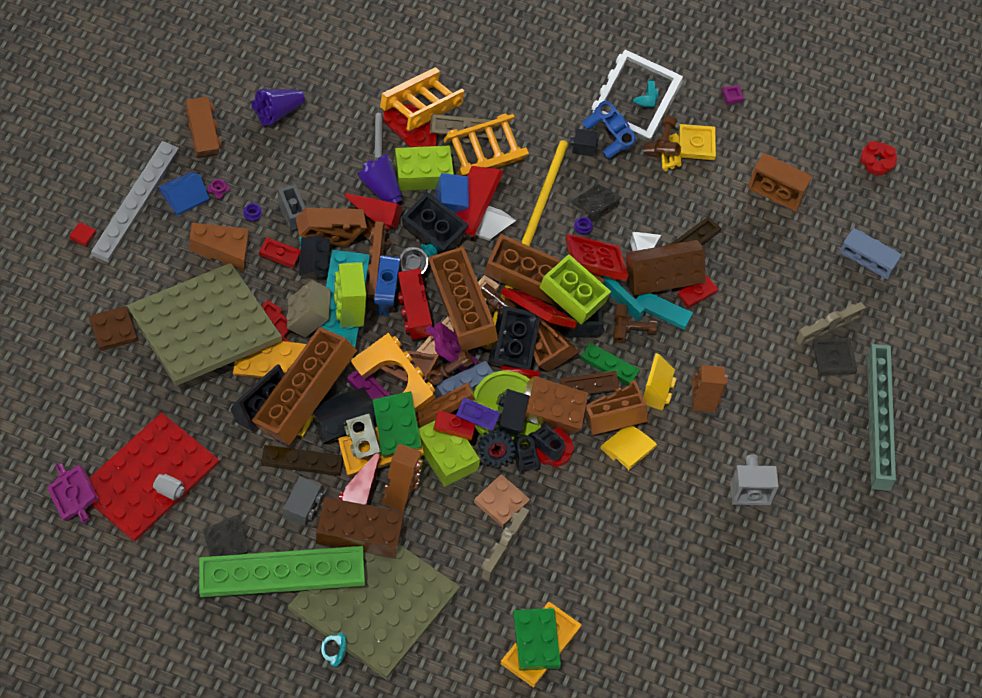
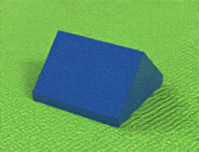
M193 172L158 187L176 216L209 201V196L200 174Z
M441 173L436 186V199L454 214L468 209L469 178L467 176Z

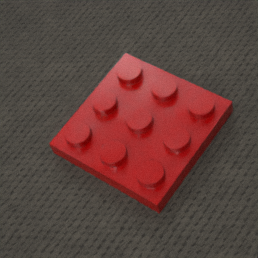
M567 234L565 242L569 255L586 270L597 276L603 275L614 280H627L629 274L619 246Z

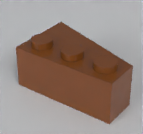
M208 96L186 100L185 115L189 119L188 126L189 130H191L196 158L218 154L219 148L222 147L220 136L217 137L215 131L218 130L217 120H213L212 113H214L213 102H209Z
M305 208L296 217L299 237L306 238L317 235L330 239V244L344 248L367 228L363 209Z
M192 223L189 238L191 252L211 260L214 258L221 261L224 265L231 263L234 267L239 268V271L244 272L249 242V229Z
M540 318L533 356L539 367L550 372L580 351L551 323Z
M407 351L413 359L410 363L414 368L418 366L424 374L422 379L425 383L429 382L426 376L429 372L437 369L441 361L440 355ZM386 365L378 369V371L406 385L408 384V374L402 367Z
M635 380L631 381L630 385L623 389H616L614 394L608 397L603 396L587 404L585 408L586 423L592 435L648 422L647 404Z
M398 444L391 460L387 477L390 480L389 485H386L384 489L386 493L382 499V505L404 512L413 489L417 490L421 480L419 479L423 460L420 459L421 451Z

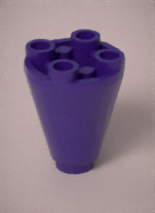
M260 89L256 92L255 100L251 102L253 110L257 112L260 123L266 126L276 123L304 104L305 97L301 90Z
M388 154L382 155L375 162L373 160L366 162L363 165L364 169L357 173L360 180L382 201L397 203L398 205L402 203V193L392 160Z

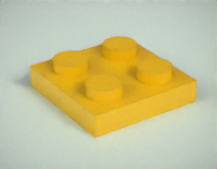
M680 124L679 142L681 158L715 160V127Z

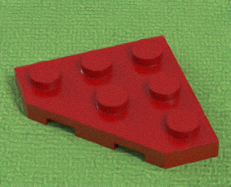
M403 104L412 113L419 110L414 105ZM395 107L384 111L383 121L409 147L436 146L437 134L430 133L431 120L408 131V118Z

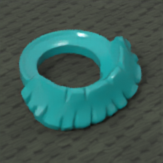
M342 632L337 635H329L322 643V655L333 667H337L346 653L347 643L345 635ZM335 640L340 646L338 655L331 657L326 653L325 648L328 641Z

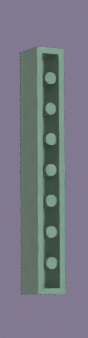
M872 344L867 354L871 489L890 491L896 481L891 346Z

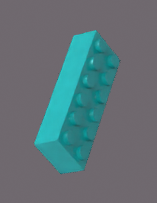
M332 249L326 287L331 290L329 320L320 327L345 337L356 349L359 326L340 328V320H336L335 310L337 308L336 304H334L335 272L338 271L339 264L362 262L366 288L370 255Z

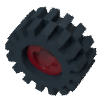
M496 428V432L490 431L489 434L485 432L484 437H480V442H478L479 452L482 460L487 465L490 462L492 467H494L495 463L497 467H501L500 463L503 462L506 465V460L510 462L512 460L511 456L514 457L515 445L511 435L506 433V430L500 432V428ZM494 445H501V446H502V447L499 448V451H498V450H497V451L492 450V449L495 448Z

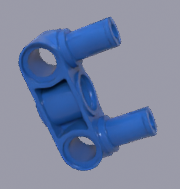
M609 101L600 102L595 108L594 113L582 121L587 130L600 121H604L608 129L616 137L615 142L603 150L608 159L621 150L624 151L634 146L637 142V137L626 119ZM610 105L611 111L608 114H603V107ZM626 134L632 135L630 143H624L623 141Z
M381 255L374 304L378 306L377 313L382 316V312H384V317L388 316L390 312L389 307L394 304L400 264L399 257Z

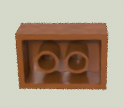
M763 153L754 167L747 189L797 212L806 196L812 176L771 155Z
M536 376L527 382L524 394L529 395L524 420L539 425L545 422L552 429L560 428L563 432L571 435L581 430L588 398L587 392Z

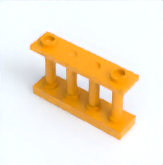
M435 67L382 93L380 108L384 111L392 107L399 110L408 118L407 130L410 131L430 121L432 114L442 115L462 105L464 90L460 89L452 93L439 82L440 70ZM435 87L446 97L438 99L429 89ZM422 94L432 104L426 106L415 96ZM409 101L419 110L412 113L402 102Z
M505 113L489 122L460 131L454 129L447 132L443 141L444 143L452 141L461 163L456 175L467 176L471 166L498 168L523 160L528 156L527 147L520 149L511 131L509 123L514 119V114L507 115ZM502 125L511 148L510 153L504 154L501 152L492 129L494 127ZM486 131L494 152V158L487 159V157H484L475 133ZM466 136H469L478 159L477 163L472 165L468 163L459 140Z

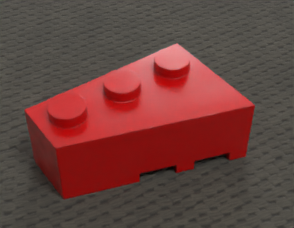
M421 268L398 272L401 288L398 298L399 303L404 304V307H401L402 317L407 318V321L404 322L406 333L410 332L411 340L429 337L431 335L426 332V328L429 325L432 326Z

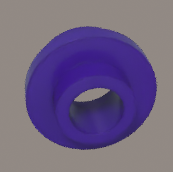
M250 203L244 208L243 216L249 221H256L261 218L262 210L257 204Z
M580 217L575 221L574 229L577 233L585 235L592 231L593 225L589 218Z

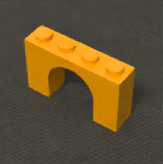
M387 333L350 360L364 380L386 365H398L405 369L408 374V384L403 393L412 392L416 412L436 398L433 394L436 390L430 382L425 383L422 379L424 374L418 366L414 368L410 363L413 359L407 351L403 353L399 348L402 344L396 336L391 337Z

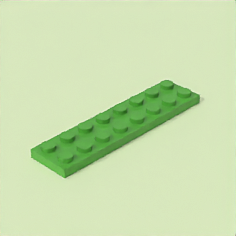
M363 546L199 557L200 597L365 586Z

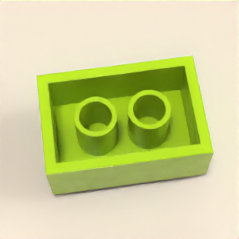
M450 146L395 148V173L401 191L436 189L441 173L454 175Z
M569 254L544 276L539 287L581 325L606 303L611 293L605 285Z
M362 262L339 264L338 271L335 272L334 304H336L337 308L335 310L336 320H340V328L364 326L366 290Z
M435 421L419 428L425 453L424 456L444 487L478 471L480 458L467 439L433 430Z

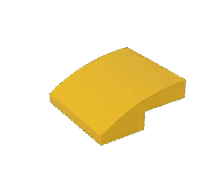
M634 426L623 427L601 445L600 448L613 461L617 459L630 470L653 451L657 444Z

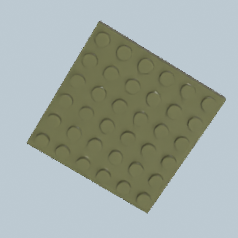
M231 263L127 305L128 312L175 386L282 341L281 334Z
M398 544L396 559L364 553L365 586L301 590L288 605V610L326 637L342 632L346 637V651L385 679L390 676L460 590V586L400 544Z

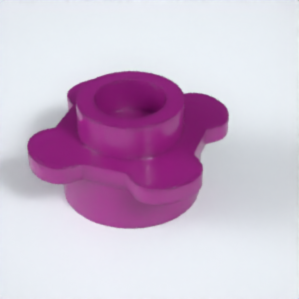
M221 179L212 181L211 186L207 187V191L213 193L217 199L222 198L223 194L230 190V187Z

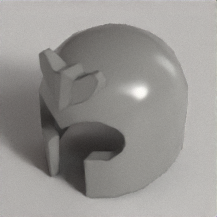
M418 247L405 248L399 256V267L402 272L421 268L422 274L426 272L429 261L427 254Z

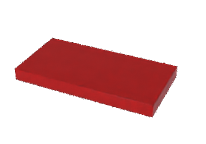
M471 166L467 175L469 178V208L455 213L469 225L464 235L475 236L503 175L501 169Z
M506 287L501 290L500 294L549 323L575 328L577 324L576 320L532 295Z

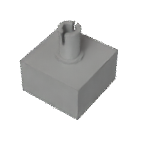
M753 454L747 455L745 458L746 465H737L730 483L732 505H771L778 489L776 466H758V456Z

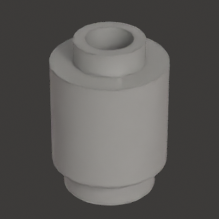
M159 474L153 484V488L156 489L157 493L172 500L181 498L185 491L182 481L167 474Z

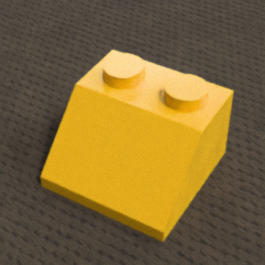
M657 353L655 354L643 398L647 406L663 411L664 405H669L672 393L668 392L670 388H674L676 378L673 377L675 369Z

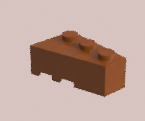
M701 365L695 376H692V411L715 412L717 405L721 404V396L724 395L725 386L728 384V375H725V367Z

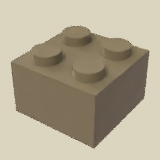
M311 280L308 284L302 286L298 292L292 294L288 299L287 329L307 337L328 321L331 290Z

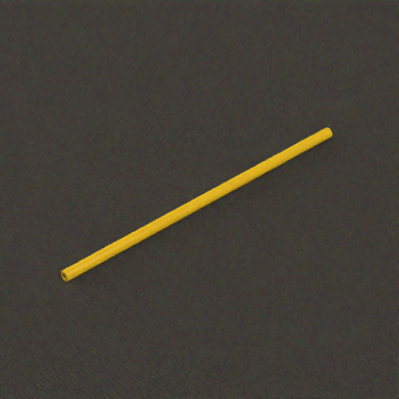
M564 140L559 142L521 243L530 246L568 147V143ZM505 284L506 288L514 289L513 287ZM501 294V298H502V299L507 298V297H505L504 295ZM495 311V313H494V315H493V318H492L495 325H496V320H497V315H498V312H496V311ZM492 343L483 345L482 347L489 350L491 349Z

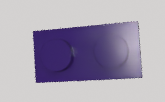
M463 397L456 416L493 431L500 412Z

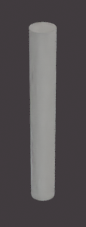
M382 113L375 114V161L382 156Z

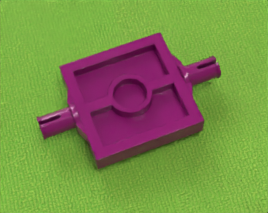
M441 322L434 325V328L429 325L426 328V332L435 339L436 353L440 357L447 359L450 363L458 359V354L461 350L454 332ZM471 356L473 360V363L471 365L475 366L478 361L473 356ZM461 365L458 368L464 371L466 368H468V366L464 367L463 365Z
M58 463V465H55L59 477L55 482L47 486V489L62 520L68 521L78 514L81 522L86 523L90 518L85 510L99 498L83 466L78 465L72 470L66 471L63 463Z

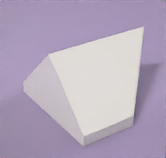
M488 206L475 236L491 241V238L516 220L504 211Z
M633 232L630 241L632 251L658 247L661 235Z

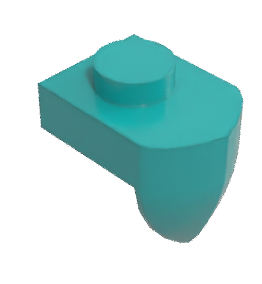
M655 81L647 82L645 95L633 99L636 104L646 108L655 107V100L658 99V88H655Z

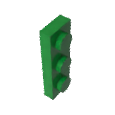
M589 343L580 358L581 361L601 372L616 371L618 381L627 386L636 379L640 372V369L592 343Z

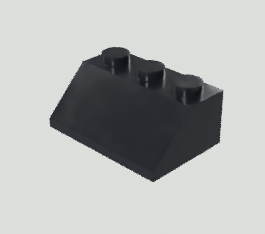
M428 192L402 216L403 227L425 245H433L438 254L456 249L469 227L466 222Z
M509 306L499 308L495 325L498 341L491 344L488 364L497 367L507 366L530 370L541 317L532 312Z
M279 364L271 369L231 407L230 410L236 423L250 430L256 427L252 419L284 376V372Z
M364 387L320 402L312 413L322 444L347 435L344 427L347 425L346 420L371 414L374 425L377 424L373 400ZM362 422L355 425V431L365 428Z

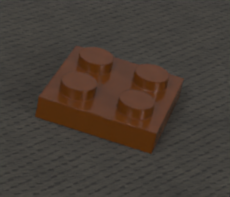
M126 306L89 316L99 351L137 342V336Z

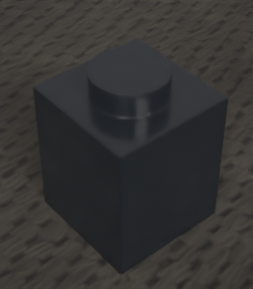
M576 128L575 135H571L570 146H573L572 153L594 157L598 132Z

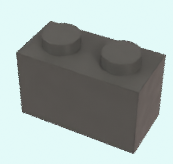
M295 184L278 189V203L290 231L298 229L296 217L306 208Z
M299 476L283 508V518L302 526H306L308 520L312 521L316 511L314 509L315 505L320 504L324 493H321L322 485Z

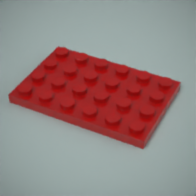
M161 412L89 478L99 498L91 506L133 542H136L219 464V459ZM159 474H167L182 481L183 487H185L182 497L172 500L157 493L156 489L153 488Z

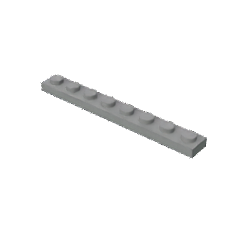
M164 141L161 142L92 249V256L109 263L179 153L178 147Z

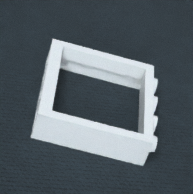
M624 50L623 54H619L616 60L617 66L614 70L610 71L608 75L609 81L607 85L602 86L599 93L601 96L598 101H594L591 110L594 113L599 103L606 101L627 60L672 80L647 131L628 122L637 138L646 142H652L662 123L663 117L666 116L683 83V76Z

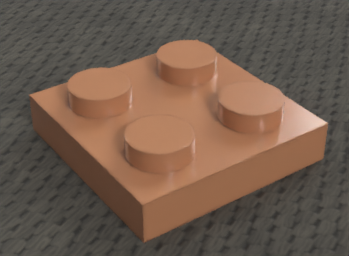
M501 474L474 499V503L503 528L511 521L515 512L519 513L522 507L525 508L530 503V499Z

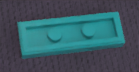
M602 275L601 278L604 279L603 285L611 291L610 296L618 304L627 305V312L636 321L639 322L643 319L645 308L617 281Z
M652 293L640 294L636 299L645 308L644 312L685 330L693 315V312Z

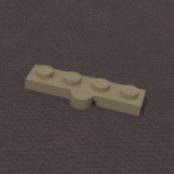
M432 114L430 133L447 135V132L457 129L460 131L492 120ZM502 125L492 128L496 140L502 139ZM486 131L475 133L477 138L488 139ZM469 136L459 139L463 144L471 142Z
M860 302L856 305H849L841 312H832L825 319L821 318L815 324L801 328L796 341L802 346L862 317L866 307Z
M522 507L519 513L515 512L510 521L512 523L509 528L505 527L501 534L500 543H495L491 550L492 556L490 559L486 558L481 566V569H483L482 578L490 580L527 521L528 509Z

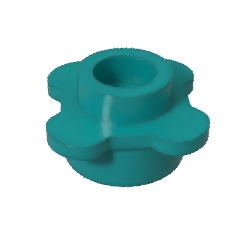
M422 244L420 246L428 257L438 254L436 248L431 244Z

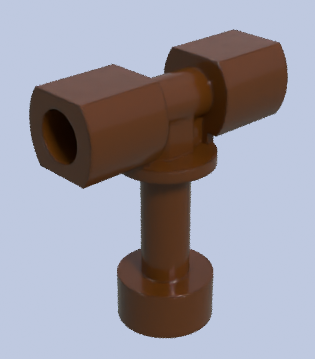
M668 115L663 117L662 126H664L662 138H658L657 142H646L644 144L643 152L646 156H659L660 153H665L667 156L680 155L681 146L679 143L668 140L671 129L676 127L677 119Z
M488 283L482 287L481 291L487 299L486 303L488 304L490 314L494 310L498 312L499 308L503 306L516 308L507 298L502 299L497 295V290Z
M616 304L614 312L616 326L614 327L613 342L625 343L626 332H629L630 328L647 330V334H656V319H649L648 322L631 321V317H627V305Z
M463 350L458 354V359L447 366L441 364L439 368L429 372L426 378L431 385H436L450 378V372L461 365L467 367L472 364V357L466 350Z

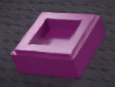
M739 85L722 87L721 92L726 105L743 103L744 98Z

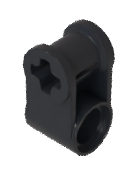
M544 422L538 430L529 433L528 436L534 440L535 447L540 449L550 460L555 461L562 458L565 442L550 425Z
M524 434L515 436L513 442L518 472L523 473L524 470L532 468L535 470L539 469L540 464L534 440ZM525 438L527 445L522 449L520 441Z

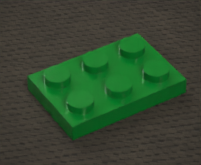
M409 391L373 399L382 456H393L398 444L421 450L422 445L412 392Z
M554 608L513 610L519 671L560 668L561 662Z

